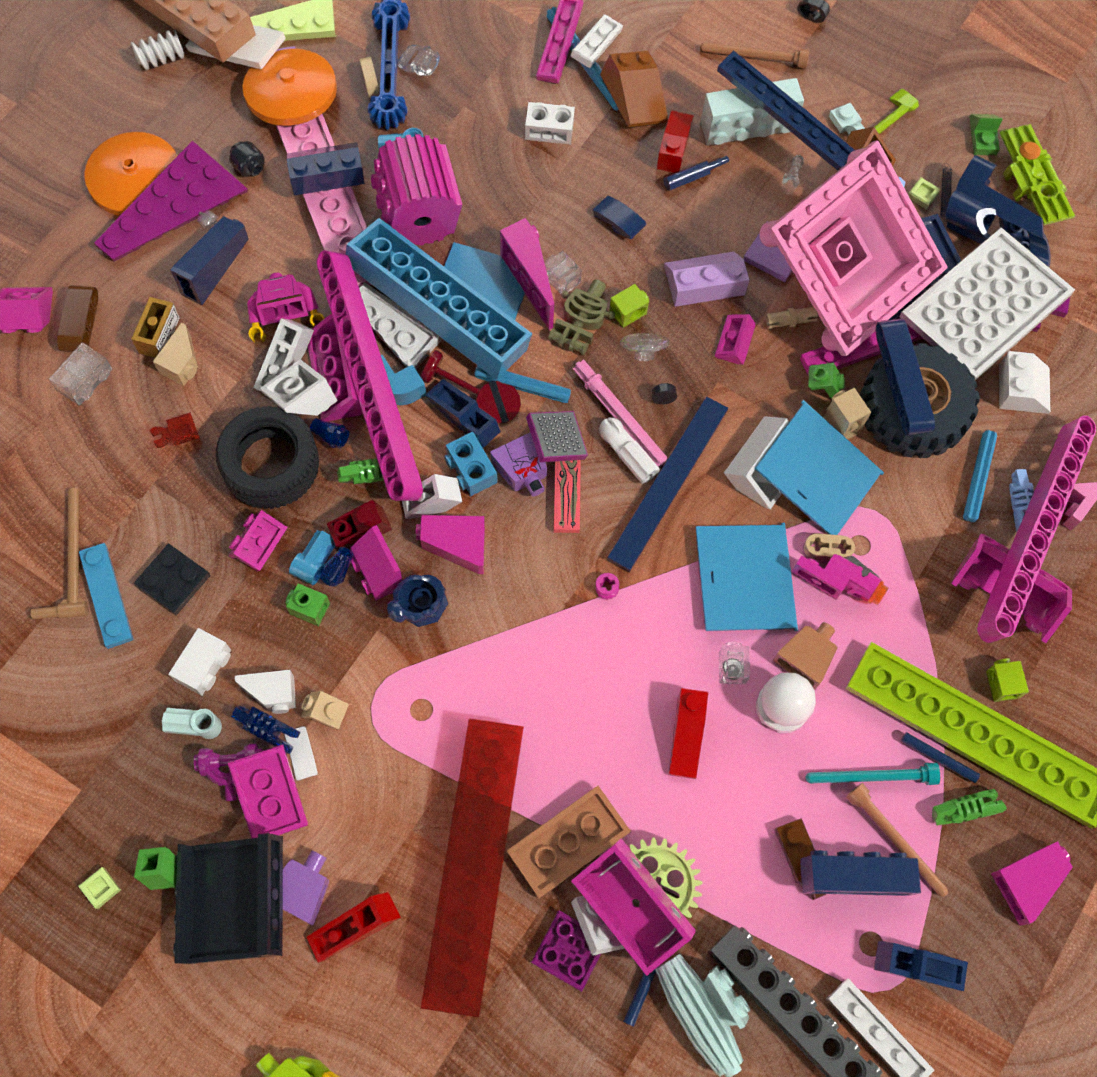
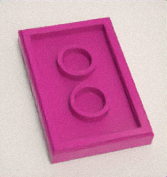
M283 744L228 762L251 838H258V834L264 833L281 835L308 826L306 814Z

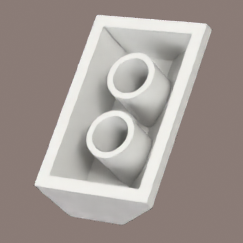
M764 416L724 474L736 490L764 508L771 510L782 493L757 472L755 467L789 421L787 418Z

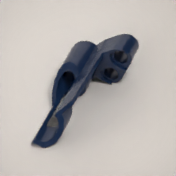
M975 155L959 179L956 190L950 197L946 210V227L982 244L991 237L987 231L995 217L998 216L1026 230L1030 239V252L1046 266L1050 267V247L1048 239L1044 234L1043 219L988 186L991 182L989 179L997 165Z

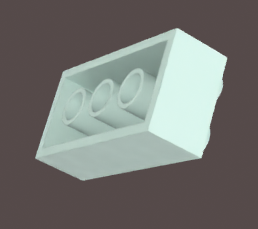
M797 78L773 82L803 107L804 98ZM738 88L706 93L700 124L707 146L790 132Z

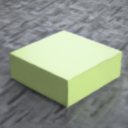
M920 178L908 196L911 201L927 210L941 189Z
M103 867L79 885V888L96 909H99L121 891L120 887Z

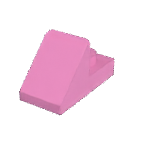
M1097 482L1074 485L1068 500L1072 505L1065 512L1068 518L1063 523L1069 530L1074 529L1083 520L1096 502Z

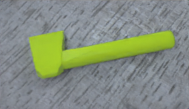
M904 89L896 92L889 100L899 107L874 126L877 132L880 134L905 113L918 108V100Z

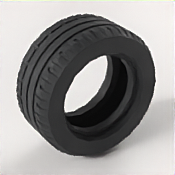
M256 407L234 417L222 430V435L219 436L217 441L216 463L228 489L243 503L252 507H263L264 509L287 506L286 504H292L293 501L301 498L313 485L314 479L317 477L316 474H318L319 454L310 428L295 413H286L279 407ZM277 437L287 440L295 447V455L291 465L281 474L271 478H257L248 475L242 470V459L246 450L253 443L263 438Z

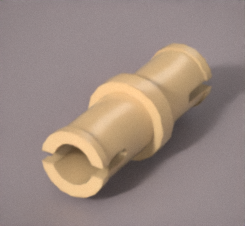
M813 306L795 310L794 308H788L787 311L766 313V324L768 329L787 325L796 327V324L816 322L818 314Z

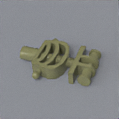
M593 280L587 292L576 288L571 295L567 291L561 293L562 298L567 299L564 304V316L570 323L557 318L555 329L552 328L548 340L558 342L561 347L566 343L569 345L570 351L576 350L585 355L589 344L591 345L593 342V333L586 330L599 329L603 324L605 316L610 319L615 318V312L607 311L608 302L600 298L606 288L602 281Z

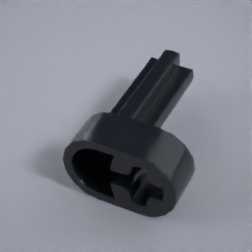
M801 0L797 6V11L805 19L815 23H822L830 13V6L825 0Z

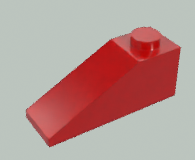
M671 110L659 151L658 170L672 173L680 171L694 115Z
M681 688L678 694L668 774L670 776L696 779L709 692Z
M385 892L370 896L306 938L317 962L321 963L379 932L401 917L390 893Z

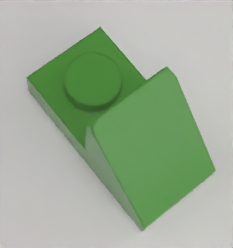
M970 114L974 155H997L1000 150L997 130L1002 122V118L994 114Z

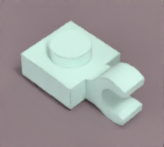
M851 103L830 111L829 118L840 133L847 131L850 134L851 131L865 129L861 124V117Z

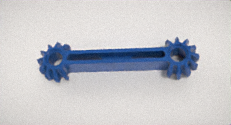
M381 0L380 3L376 2L371 13L374 27L376 30H382L380 95L371 96L370 103L368 104V113L372 123H376L378 129L385 126L387 131L391 126L397 129L398 123H404L405 116L408 113L404 97H396L398 31L407 30L408 23H410L408 6L406 3H402L401 0ZM390 33H393L392 50H388V35ZM387 75H391V90L386 93Z

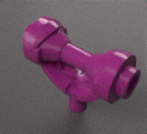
M255 743L244 746V749L237 754L220 755L213 752L212 749L201 748L198 754L194 755V769L199 771L202 777L207 776L218 786L225 785L226 801L237 800V794L231 773L222 772L219 768L221 766H228L230 761L263 751V749H258Z

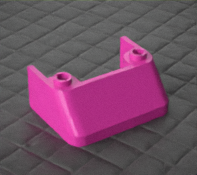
M980 534L954 574L951 584L954 586L959 584L967 590L980 587L991 594L1010 549L991 537ZM1040 568L1022 614L1026 621V627L1038 634L1042 632L1041 641L1047 643L1072 610V590L1065 583Z

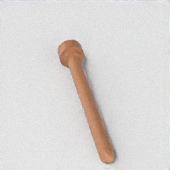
M706 42L700 45L702 52L729 55L734 50L743 57L793 62V65H797V68L805 69L807 68L809 50L800 49V51L791 53Z
M863 783L859 784L846 798L853 806L856 804L858 808L862 807L901 853H907V858H918L920 875L940 897H945L948 894L947 887L870 800L872 797L868 794L870 792Z

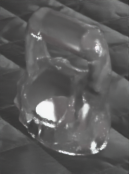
M409 45L397 62L403 71L415 72L421 76H429L436 70L440 61V55L430 46ZM416 51H419L414 60L411 61V64L407 65V63L412 58L414 53Z

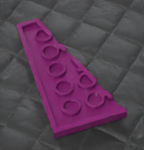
M192 140L94 244L115 262L140 249V246L163 237V234L184 226L207 214V211L228 203L230 199L238 195L247 193L248 188Z

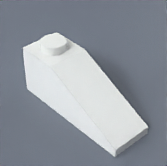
M281 318L253 388L261 391V387L299 361L305 354L314 330L293 320Z

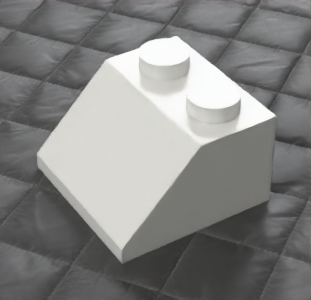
M1008 351L1000 362L999 409L1050 413L1049 367L1035 354Z
M301 359L260 388L263 394L286 413L318 416L337 401L326 379Z

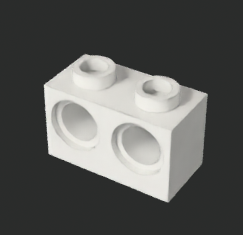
M528 102L525 140L571 144L575 107Z

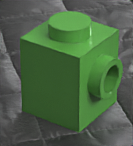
M299 583L295 590L289 592L285 602L290 615L318 627L330 605L327 595Z
M166 847L139 850L134 878L150 890L175 888L177 883L176 855Z

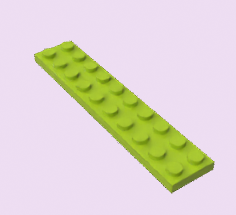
M871 642L868 645L845 688L846 690L1091 829L1096 828V767L877 644Z

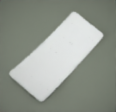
M303 726L285 732L296 780L317 775L318 772L306 727Z

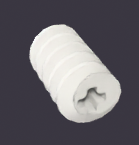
M169 30L166 31V39L158 33L157 42L151 36L148 37V44L140 39V47L131 42L139 66L142 65L146 70H149V62L154 67H158V59L164 65L167 64V56L174 62L176 53L181 59L184 58V52L176 31L175 36Z

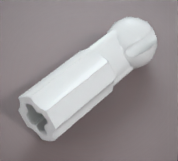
M609 417L601 422L599 426L601 438L611 445L619 458L641 484L653 479L659 472V467L627 433L621 421L617 418Z

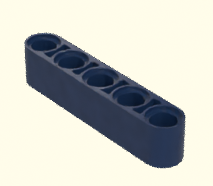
M904 319L877 322L876 338L904 434L910 436L933 432L935 419L906 321Z

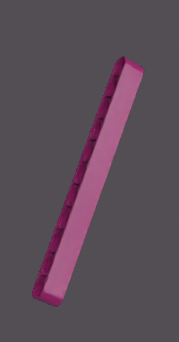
M323 250L317 258V269L388 494L394 501H417L423 493L422 482L350 259L346 254Z
M1083 415L1063 425L978 623V634L987 643L1007 638L1013 635L1096 434V424L1089 416Z

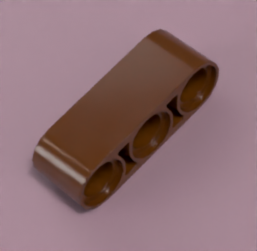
M69 285L57 334V346L60 351L82 353L88 351L99 300L96 287Z

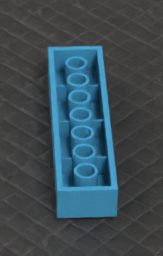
M378 218L347 243L345 254L349 257L352 268L356 273L496 380L527 351L532 337L530 331L382 219Z

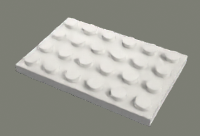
M1000 228L903 310L900 318L904 319L910 327L933 347H941L943 351L957 356V360L968 367L970 376H973L976 380L1067 300L1075 289L1004 229Z

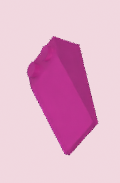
M524 218L500 230V256L522 287L525 295L548 330H551L554 320V300L539 243V233L536 227L530 225L527 219Z

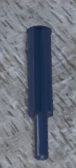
M724 156L710 163L706 160L664 177L665 188L670 191L709 175L712 169L728 163L729 157Z

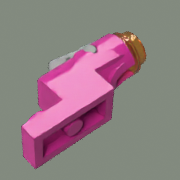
M834 554L825 569L821 568L817 561L801 556L792 570L793 574L836 600L845 588L848 590V594L861 598L869 604L874 603L878 605L889 588L884 585V581L854 556L845 559L840 555Z

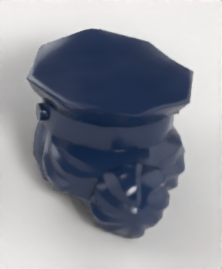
M410 575L403 579L393 590V600L387 604L388 616L395 622L402 623L404 620H407L417 627L438 622L448 606L445 594L446 589L435 576Z

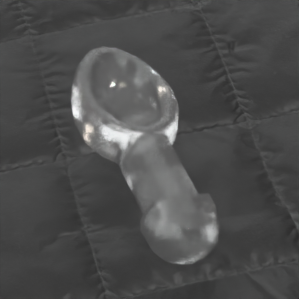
M795 155L793 157L790 171L783 176L781 188L786 195L793 193L799 185L798 173L804 163L802 155Z

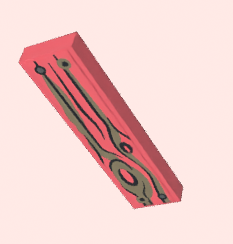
M581 460L555 461L554 533L580 532Z

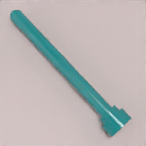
M925 763L919 769L809 772L806 774L805 780L808 783L920 780L921 783H926V785H939L940 768L938 763Z

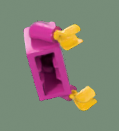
M273 273L269 279L259 281L257 291L252 294L247 302L249 323L252 324L248 334L254 343L256 333H260L263 342L266 340V334L259 323L262 325L280 322L281 318L290 320L308 316V312H310V326L314 328L315 320L322 321L325 319L317 311L319 307L312 289L302 282H296L291 274L283 276L280 273Z

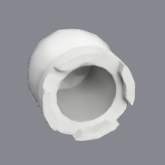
M780 673L773 676L759 692L756 701L757 715L762 724L776 730L777 733H792L800 729L813 714L816 705L815 690L806 678L797 673Z

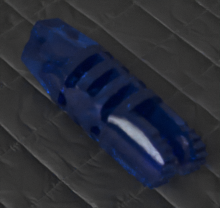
M243 706L235 707L231 715L232 718L244 724L242 729L275 747L283 744L285 752L288 754L292 752L294 747L278 738L280 733L282 732L292 738H298L301 733L255 707H252L250 710Z

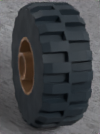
M917 343L913 347L935 419L933 432L910 436L904 434L882 358H879L874 363L863 383L860 397L871 411L865 427L868 431H872L874 434L873 438L878 443L882 442L887 446L886 449L892 452H900L902 456L912 458L913 455H918V458H929L932 453L936 456L941 455L948 448H953L959 443L977 416V405L980 402L978 391H975L977 387L975 378L970 376V370L964 363L962 364L957 360V356L943 351V348L938 346L930 347L927 344Z

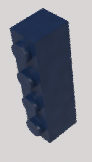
M816 850L810 851V856L800 859L803 894L911 896L921 893L918 858H907V853H891L889 857H881L880 852L863 853V857L854 856L853 851L837 852V856H828V851Z

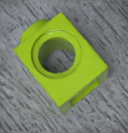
M636 284L611 297L609 310L615 312L616 320L624 328L647 314L649 298L643 290L640 291Z
M1008 658L995 661L994 665L986 671L994 702L1020 699L1029 692L1021 661L1011 662Z

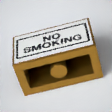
M149 297L131 338L139 354L156 358L171 338L180 319L174 303Z

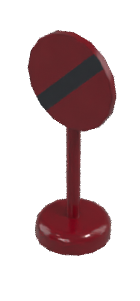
M434 350L420 376L424 383H430L437 373L478 395L476 402L479 408L495 418L498 424L507 423L516 417L521 406L520 395L516 388L499 381H491L481 389H478L439 368L443 354L438 350Z

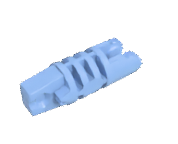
M1026 469L1015 470L1011 475L1012 483L1009 485L1016 533L1034 493L1033 484L1029 483Z

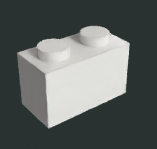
M198 628L171 669L169 676L175 682L202 696L206 690H210L214 685L215 675L219 668L224 667L229 661L231 649L226 642Z

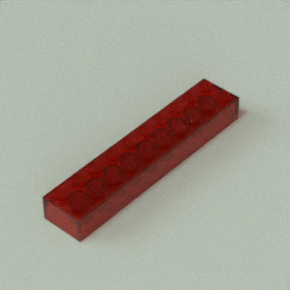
M471 718L468 720L420 1009L476 1018L481 1016L524 726Z

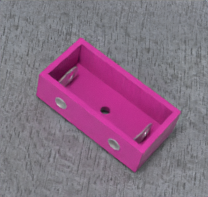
M622 839L617 841L571 880L646 975L689 942L696 932ZM638 899L640 906H634L632 901Z

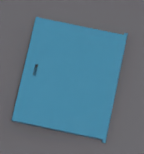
M454 242L444 267L515 320L525 292L502 257Z
M802 400L799 410L760 460L755 470L827 534L838 535L879 475H883L884 472L809 404Z
M781 523V525L696 526L705 631L794 629L797 632L798 624L785 523Z

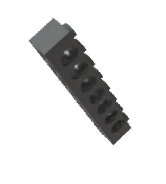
M734 925L708 951L711 957L723 969L728 971L731 978L826 1077H847L845 1066L850 1061L857 1067L855 1077H881L882 1070L873 1061L868 1060L866 1062L859 1054L861 1050L859 1046L849 1037L844 1039L837 1031L839 1026L826 1014L822 1016L815 1009L817 1003L807 993L801 994L794 987L795 980L786 971L782 970L780 972L772 964L775 960L765 949L762 948L759 951L752 943L754 939L743 927L738 929ZM740 950H744L750 955L751 961L747 967L740 965L737 960V954ZM761 972H766L771 977L772 982L768 989L761 987L758 982V976ZM783 994L789 995L792 999L793 1005L789 1011L783 1010L780 1006L779 1000ZM805 1016L810 1017L814 1023L813 1031L809 1034L804 1032L801 1027V1021ZM828 1038L835 1044V1052L832 1056L826 1055L823 1050V1043Z

